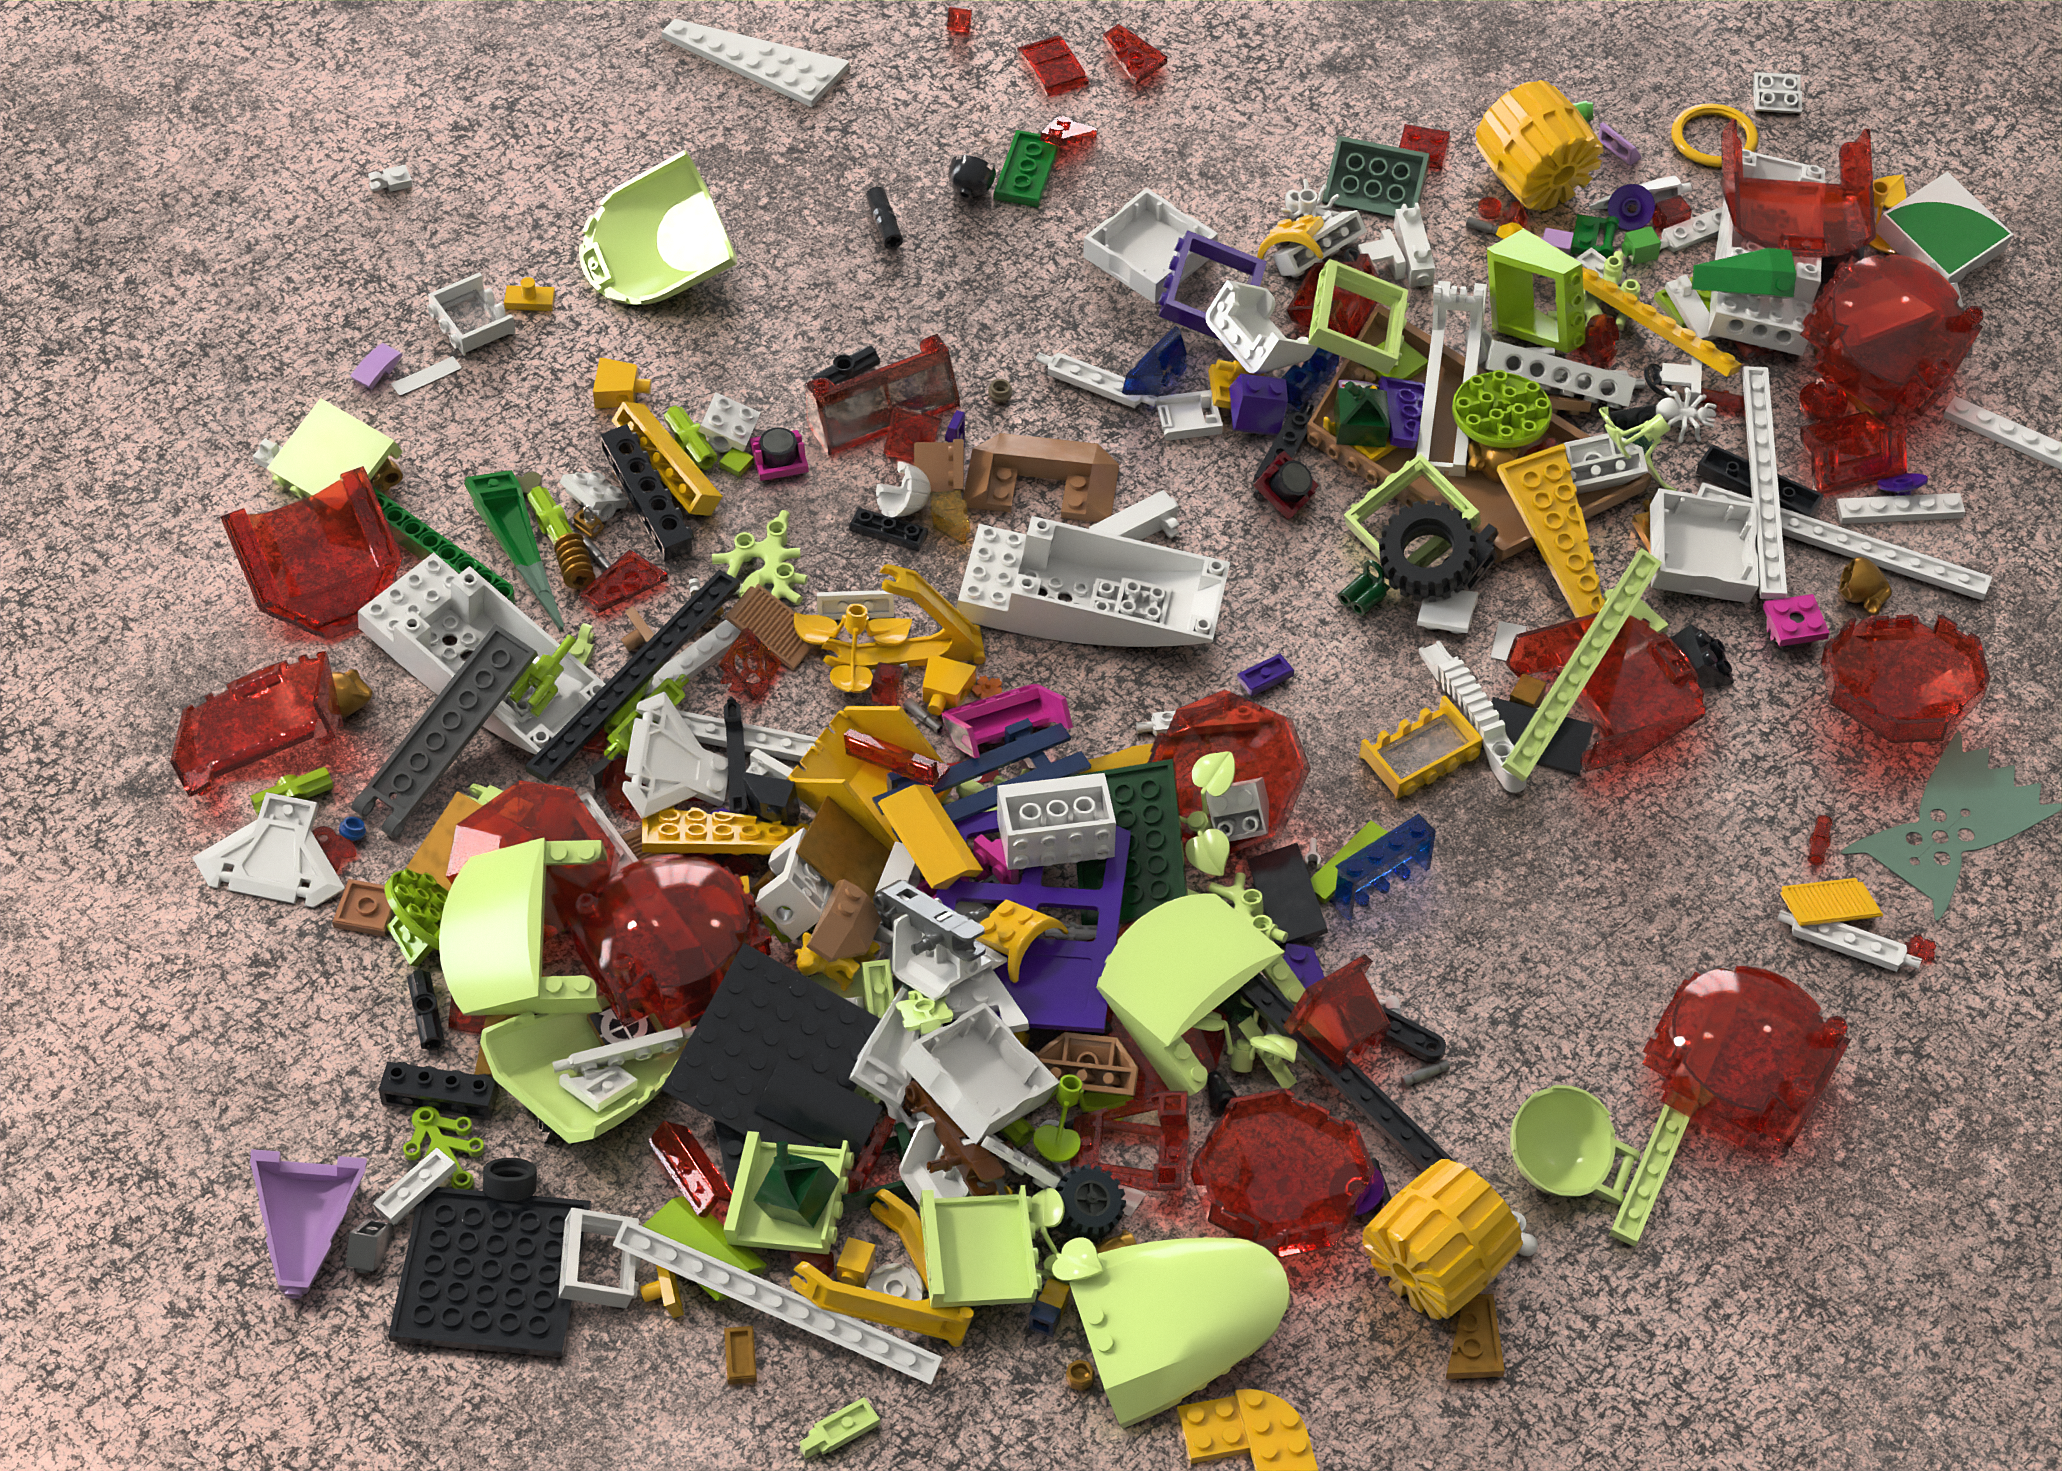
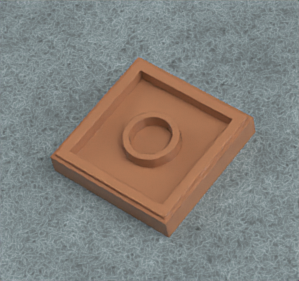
M348 879L332 921L333 927L386 937L387 925L391 922L394 912L387 901L385 885Z

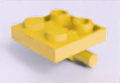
M1218 359L1216 364H1211L1208 369L1213 406L1231 409L1229 387L1241 373L1264 376V373H1249L1239 361L1229 362Z

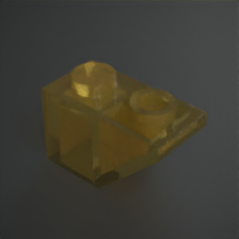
M960 490L931 492L930 510L933 528L961 545L966 544V534H970V521L964 518V515H967V502L961 499Z

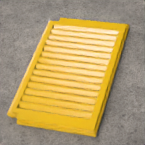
M1857 878L1781 887L1782 892H1780V895L1799 926L1883 917V913L1863 882H1858Z

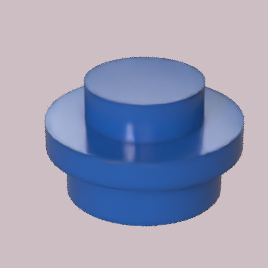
M347 817L340 823L339 833L347 840H360L366 833L365 824L357 817Z

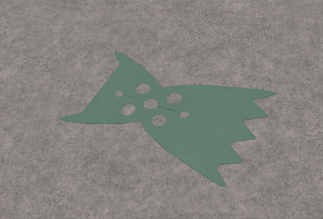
M1958 731L1949 742L1927 782L1920 804L1919 821L1901 824L1865 837L1845 847L1841 853H1868L1933 900L1934 917L1938 921L1945 913L1952 898L1961 870V854L1964 851L1985 848L2007 840L2062 810V803L2041 805L2039 803L2041 783L2015 787L2014 765L1989 769L1988 747L1964 752L1962 749L1961 732ZM1934 809L1944 811L1947 815L1946 820L1943 822L1934 821L1930 817L1931 811ZM1967 809L1970 811V816L1964 817L1960 811ZM1964 828L1969 829L1974 833V839L1969 842L1963 841L1958 837V831ZM1937 830L1944 831L1949 837L1948 841L1943 844L1937 843L1932 839V833ZM1910 832H1916L1922 836V843L1916 846L1911 845L1906 841V835ZM1935 853H1947L1950 856V862L1947 865L1936 863L1934 860ZM1913 857L1920 860L1919 865H1912L1910 859Z

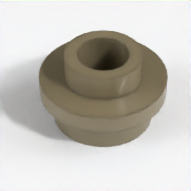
M1004 379L994 380L988 388L989 397L998 402L1010 399L1013 393L1011 385Z

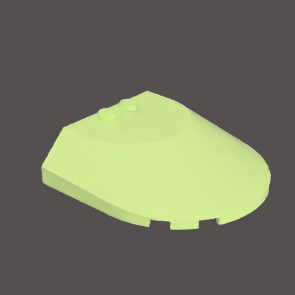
M682 151L632 178L607 194L599 202L601 207L596 214L589 216L582 231L585 234L583 245L579 247L581 266L591 285L603 296L629 305H644L665 300L737 264V255L708 187L686 151Z

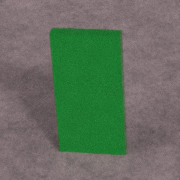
M1016 130L995 187L993 199L1039 207L1061 146V138Z

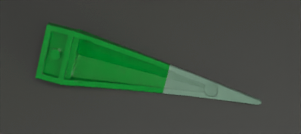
M513 471L466 477L464 485L474 501L473 506L553 622L562 632L564 624L541 561L522 488Z

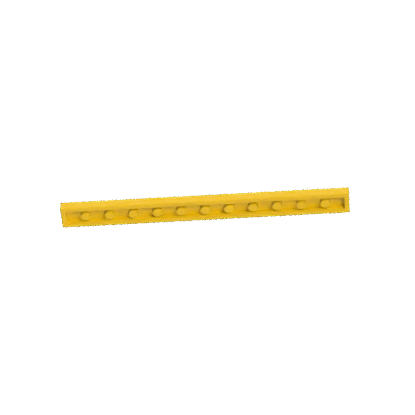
M1511 222L1499 226L1496 235L1505 239L1522 230L1523 227ZM1582 266L1583 289L1724 376L1729 377L1739 372L1742 364L1736 361L1733 355L1721 352L1715 348L1716 346L1712 342L1700 339L1694 331L1677 325L1673 318L1661 315L1655 307L1643 304L1637 300L1635 295L1625 293L1614 282L1606 281L1599 277L1596 271Z

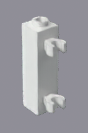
M1415 203L1414 208H1407L1406 204H1403L1401 209H1396L1394 229L1399 248L1406 260L1405 271L1409 286L1433 285L1435 265L1419 204Z
M1162 490L1090 526L1089 529L1138 541L1163 529L1165 534L1171 539L1179 535V532L1175 529L1179 526L1177 521L1178 504L1173 497H1170Z

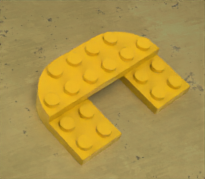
M1255 1389L1235 1390V1396L1177 1407L1191 1464L1251 1453L1255 1471H1318L1309 1435L1302 1418L1289 1403L1274 1394Z

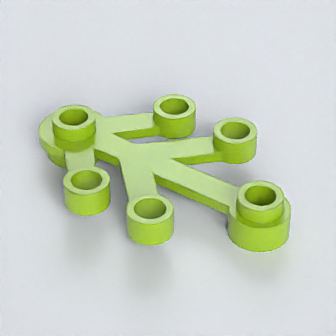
M430 1106L418 1108L412 1115V1124L415 1128L411 1141L403 1146L405 1158L416 1160L420 1157V1146L426 1134H428L431 1143L425 1157L438 1148L454 1161L458 1168L451 1174L452 1188L474 1190L475 1183L472 1174L462 1170L451 1149L466 1152L472 1157H479L485 1151L483 1140L477 1137L471 1138L469 1141L442 1135L438 1129L456 1131L459 1136H467L472 1132L471 1120L468 1117H459L457 1120L440 1117L439 1112ZM424 1117H430L427 1120H422ZM463 1124L468 1125V1126H467L466 1128H464V1129L459 1128L460 1125H463ZM472 1146H480V1148L478 1149H471ZM412 1148L417 1149L413 1153L408 1152V1150ZM460 1180H466V1181L463 1182V1183H459V1182H458V1181H460Z

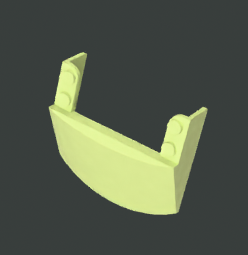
M540 838L472 856L468 859L455 878L448 893L441 918L439 950L444 978L455 1003L464 1016L524 1014L530 1011L534 1014L602 1012V1004L597 996V986L590 977L584 975L542 977L546 865L592 864L596 861H607V852L602 840L546 841L545 838Z
M1204 893L1188 895L1166 902L1152 909L1133 923L1118 939V943L1112 953L1106 958L1104 962L1106 965L1096 986L1177 1100L1199 1092L1206 1085L1208 1075L1206 1068L1201 1065L1191 1051V1047L1184 1041L1181 1035L1260 971L1295 1007L1303 1006L1312 999L1281 956L1285 951L1217 894Z

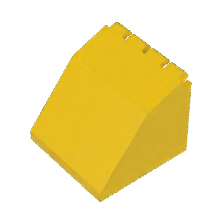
M846 706L844 711L839 710L829 723V727L835 731L834 734L826 727L814 742L815 746H811L800 760L801 766L806 770L803 771L797 765L786 780L795 781L798 798L815 813L818 812L825 797L829 796L889 851H892L895 841L899 842V840L893 833L892 825L887 817L881 815L872 801L873 797L888 792L887 773L911 764L915 770V780H918L948 767L901 706ZM954 787L935 794L940 804H942Z

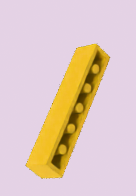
M623 401L612 419L614 425L618 428L627 424L631 432L637 433L642 451L646 450L650 457L651 467L653 470H658L662 482L689 514L711 516L723 496L645 404Z

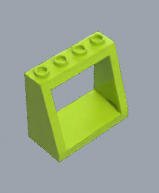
M1524 228L1487 248L1493 329L1542 346L1555 348V350L1569 353L1586 343L1583 270L1581 262ZM1532 272L1555 279L1557 321L1534 307Z

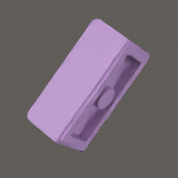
M1604 122L1600 123L1598 139L1605 147L1628 165H1632L1641 159V155L1635 146Z

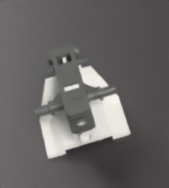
M897 880L878 890L873 896V903L879 910L878 914L882 919L873 940L886 943L893 942L892 970L895 976L933 1001L949 994L951 987L978 974L980 971L986 968L993 970L1007 962L1006 957L976 940V938L985 933L984 926L979 924V922L990 916L989 910L985 907L975 912L969 911L965 915H960L943 905L939 898L933 899L925 892L923 893L911 886L907 880Z

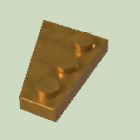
M1478 1294L1462 1307L1446 1379L1504 1377L1505 1369L1494 1294Z

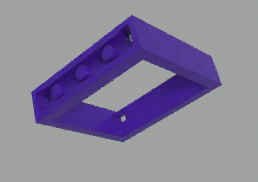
M1187 230L1183 239L1178 238L1174 248L1177 255L1172 257L1168 269L1172 270V272L1165 279L1163 287L1167 289L1165 293L1162 292L1158 302L1159 305H1162L1159 317L1220 340L1207 325L1206 312L1174 300L1188 251L1249 274L1247 284L1258 287L1261 285L1267 261Z

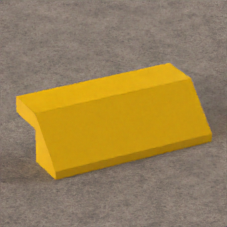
M914 784L878 802V805L932 889H948L961 876L977 877L983 871L930 786Z

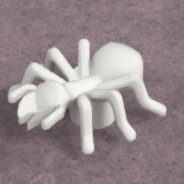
M1305 178L1303 180L1304 189L1300 192L1296 190L1288 191L1285 197L1286 208H1281V212L1288 213L1290 219H1295L1301 214L1304 216L1313 215V217L1322 216L1325 223L1340 214V212L1333 210L1329 211L1334 201L1340 196L1339 194L1333 196L1328 205H1318L1322 202L1327 186L1324 184L1321 187L1317 198V193L1309 189L1308 180Z
M1688 387L1685 388V402L1681 401L1677 391L1671 392L1668 388H1665L1664 391L1670 397L1674 396L1676 401L1669 397L1662 399L1656 406V415L1660 413L1664 420H1668L1667 424L1669 427L1682 426L1678 440L1679 443L1683 442L1687 429V419H1689L1695 427L1696 440L1700 442V425L1694 419H1698L1704 426L1713 428L1714 424L1712 423L1716 420L1710 417H1716V412L1710 408H1716L1717 406L1707 403L1704 407L1696 410V406L1706 399L1707 396L1705 394L1700 395L1689 407L1691 390Z

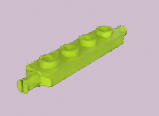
M681 674L675 681L667 677L646 699L665 692L673 705L676 706L686 696L682 688L689 682V678L687 677L681 682L686 676L685 674ZM636 709L606 738L611 745L604 751L605 757L612 751L607 759L612 760L618 752L624 757L628 755L634 719L643 718V715L638 713Z

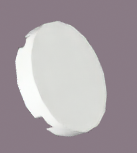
M898 1263L886 1264L874 1270L866 1285V1289L914 1301L922 1300L924 1294L922 1279L914 1269L910 1267L908 1269Z

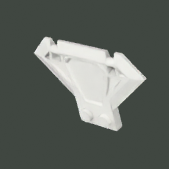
M665 692L638 702L636 711L643 715V718L634 719L625 774L631 777L632 781H624L622 791L640 818L644 819L692 797L720 807L724 803L729 775L728 758L701 747Z
M266 792L257 820L192 857L208 886L218 889L222 881L229 883L228 891L291 904H295L298 897L306 898L305 907L310 908L319 906L345 890L344 885L311 832L319 808L318 803ZM226 867L233 868L232 872H227L225 870ZM302 883H310L309 888L302 887Z

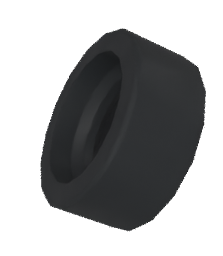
M499 1158L488 1162L483 1167V1192L491 1198L503 1201H517L526 1199L536 1192L537 1167L530 1161L520 1158Z

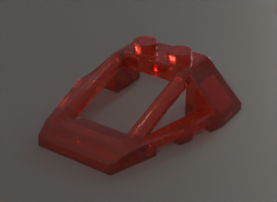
M1159 1091L1150 1094V1098L1137 1102L1135 1099L1126 1101V1105L1108 1110L1106 1107L1074 1117L1073 1130L1078 1133L1081 1143L1078 1153L1070 1160L1071 1169L1077 1166L1081 1169L1083 1165L1088 1164L1093 1169L1097 1165L1102 1167V1172L1105 1173L1109 1170L1113 1173L1110 1177L1113 1180L1118 1178L1120 1185L1138 1190L1179 1191L1186 1184L1190 1146L1188 1091ZM1158 1110L1161 1126L1114 1119ZM1103 1129L1160 1137L1159 1161L1154 1164V1169L1147 1170L1101 1163Z

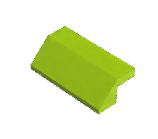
M690 1194L672 1198L642 1225L649 1230L755 1276L762 1274L767 1266L747 1246L728 1244L723 1230L724 1225ZM699 1284L717 1302L731 1298Z

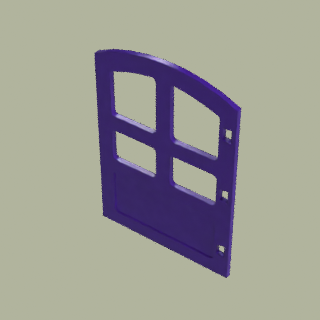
M997 810L982 812L954 823L966 844L970 837L1000 832L997 822ZM1116 826L1115 857L1107 858L1103 887L1100 890L1042 886L1044 866L1025 868L1023 870L1022 882L1018 885L962 881L960 877L948 889H937L936 898H939L943 905L953 911L956 910V905L959 902L1001 904L1007 899L1035 911L1040 907L1096 910L1099 912L1096 938L1092 942L1035 938L1022 958L1019 980L1016 983H1013L1009 978L1008 955L998 952L1007 958V962L996 967L993 971L1027 1018L1029 1028L1105 1032L1108 1003L1096 986L1106 965L1104 962L1116 946L1119 934L1120 913L1131 839L1130 831ZM995 1012L996 1015L1000 1018V1013Z

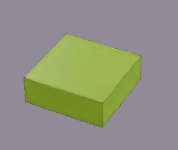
M733 447L719 461V467L740 478L754 463V457Z

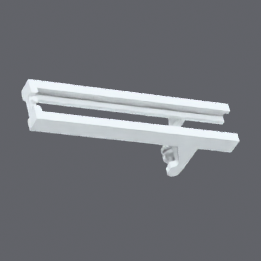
M1438 281V285L1434 284L1432 337L1416 457L1421 453L1429 461L1447 310L1470 311L1464 383L1473 375L1478 374L1487 284L1475 283L1473 296H1467V289L1464 286H1461L1460 295H1457V286H1451V282ZM1457 427L1453 463L1429 462L1442 475L1444 471H1449V476L1465 477L1470 437Z

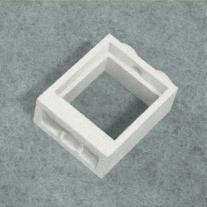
M895 841L875 894L878 890L897 880H907L915 888L921 882V871L903 843Z

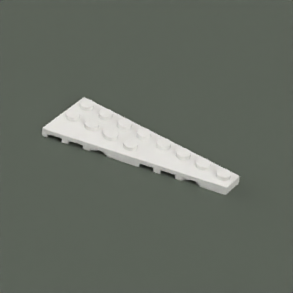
M674 19L662 31L663 39L809 107H812L849 69V61L679 19Z

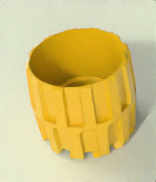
M1529 81L1506 92L1486 111L1475 133L1477 137L1476 146L1494 174L1526 208L1534 211L1555 208L1558 199L1561 203H1565L1576 196L1574 188L1577 186L1585 188L1593 179L1588 173L1599 169L1602 160L1597 157L1604 152L1602 143L1579 110L1548 81Z
M1449 1159L1439 1160L1396 1194L1364 1228L1362 1239L1365 1252L1368 1256L1372 1257L1371 1264L1379 1276L1391 1277L1388 1283L1389 1288L1399 1298L1405 1293L1409 1295L1410 1305L1413 1309L1422 1314L1425 1308L1430 1318L1440 1320L1442 1317L1449 1319L1476 1297L1499 1275L1521 1250L1523 1245L1520 1225L1505 1200L1501 1198L1485 1179L1477 1175L1469 1167Z

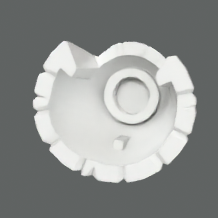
M902 461L897 463L898 472L905 474L902 485L897 487L877 484L876 496L879 497L877 503L880 506L879 509L882 510L881 513L892 518L904 517L925 507L931 496V485L926 474L916 466Z

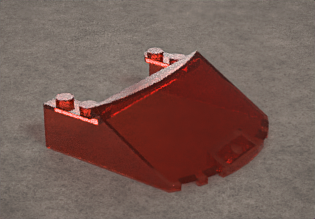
M1731 119L1721 133L1722 179L1720 185L1735 231L1764 248L1791 250L1792 256L1808 258L1832 257L1846 254L1864 247L1875 240L1876 228L1870 129H1864L1855 142H1846L1839 149L1840 184L1743 177L1742 142L1737 136V120Z
M1599 612L1515 635L1505 664L1519 678L1522 674L1545 673L1550 669H1553L1559 676ZM1631 615L1628 616L1576 699L1605 737L1596 740L1592 749L1582 753L1580 762L1587 772L1624 762L1628 767L1702 719L1705 715L1706 706L1703 704L1704 691L1703 688L1700 689L1697 683L1698 675L1691 662L1676 643L1664 632L1657 633L1649 627L1651 622L1645 618L1640 621Z
M326 651L318 652L316 654L317 658L309 659L307 654L299 656V662L288 664L287 660L256 670L226 684L228 690L215 697L212 692L205 695L206 702L194 708L190 704L183 709L170 763L189 797L196 794L202 796L212 790L211 782L214 778L314 738L320 746H325L336 738L337 728L344 726Z

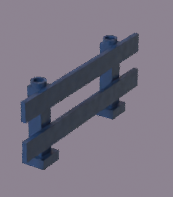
M1026 718L1005 727L1004 746L983 753L978 758L968 759L918 780H915V770L911 764L887 773L888 792L873 797L872 801L881 815H885L878 802L914 784L930 786L933 793L937 794L1020 760L1026 762L1031 771L942 806L954 824L997 807V786L1066 778L1091 769V764L1082 751L1051 763L1043 751L1070 741L1071 736L1062 723L1033 734V724ZM892 827L893 833L895 834L899 842L902 843L901 839Z

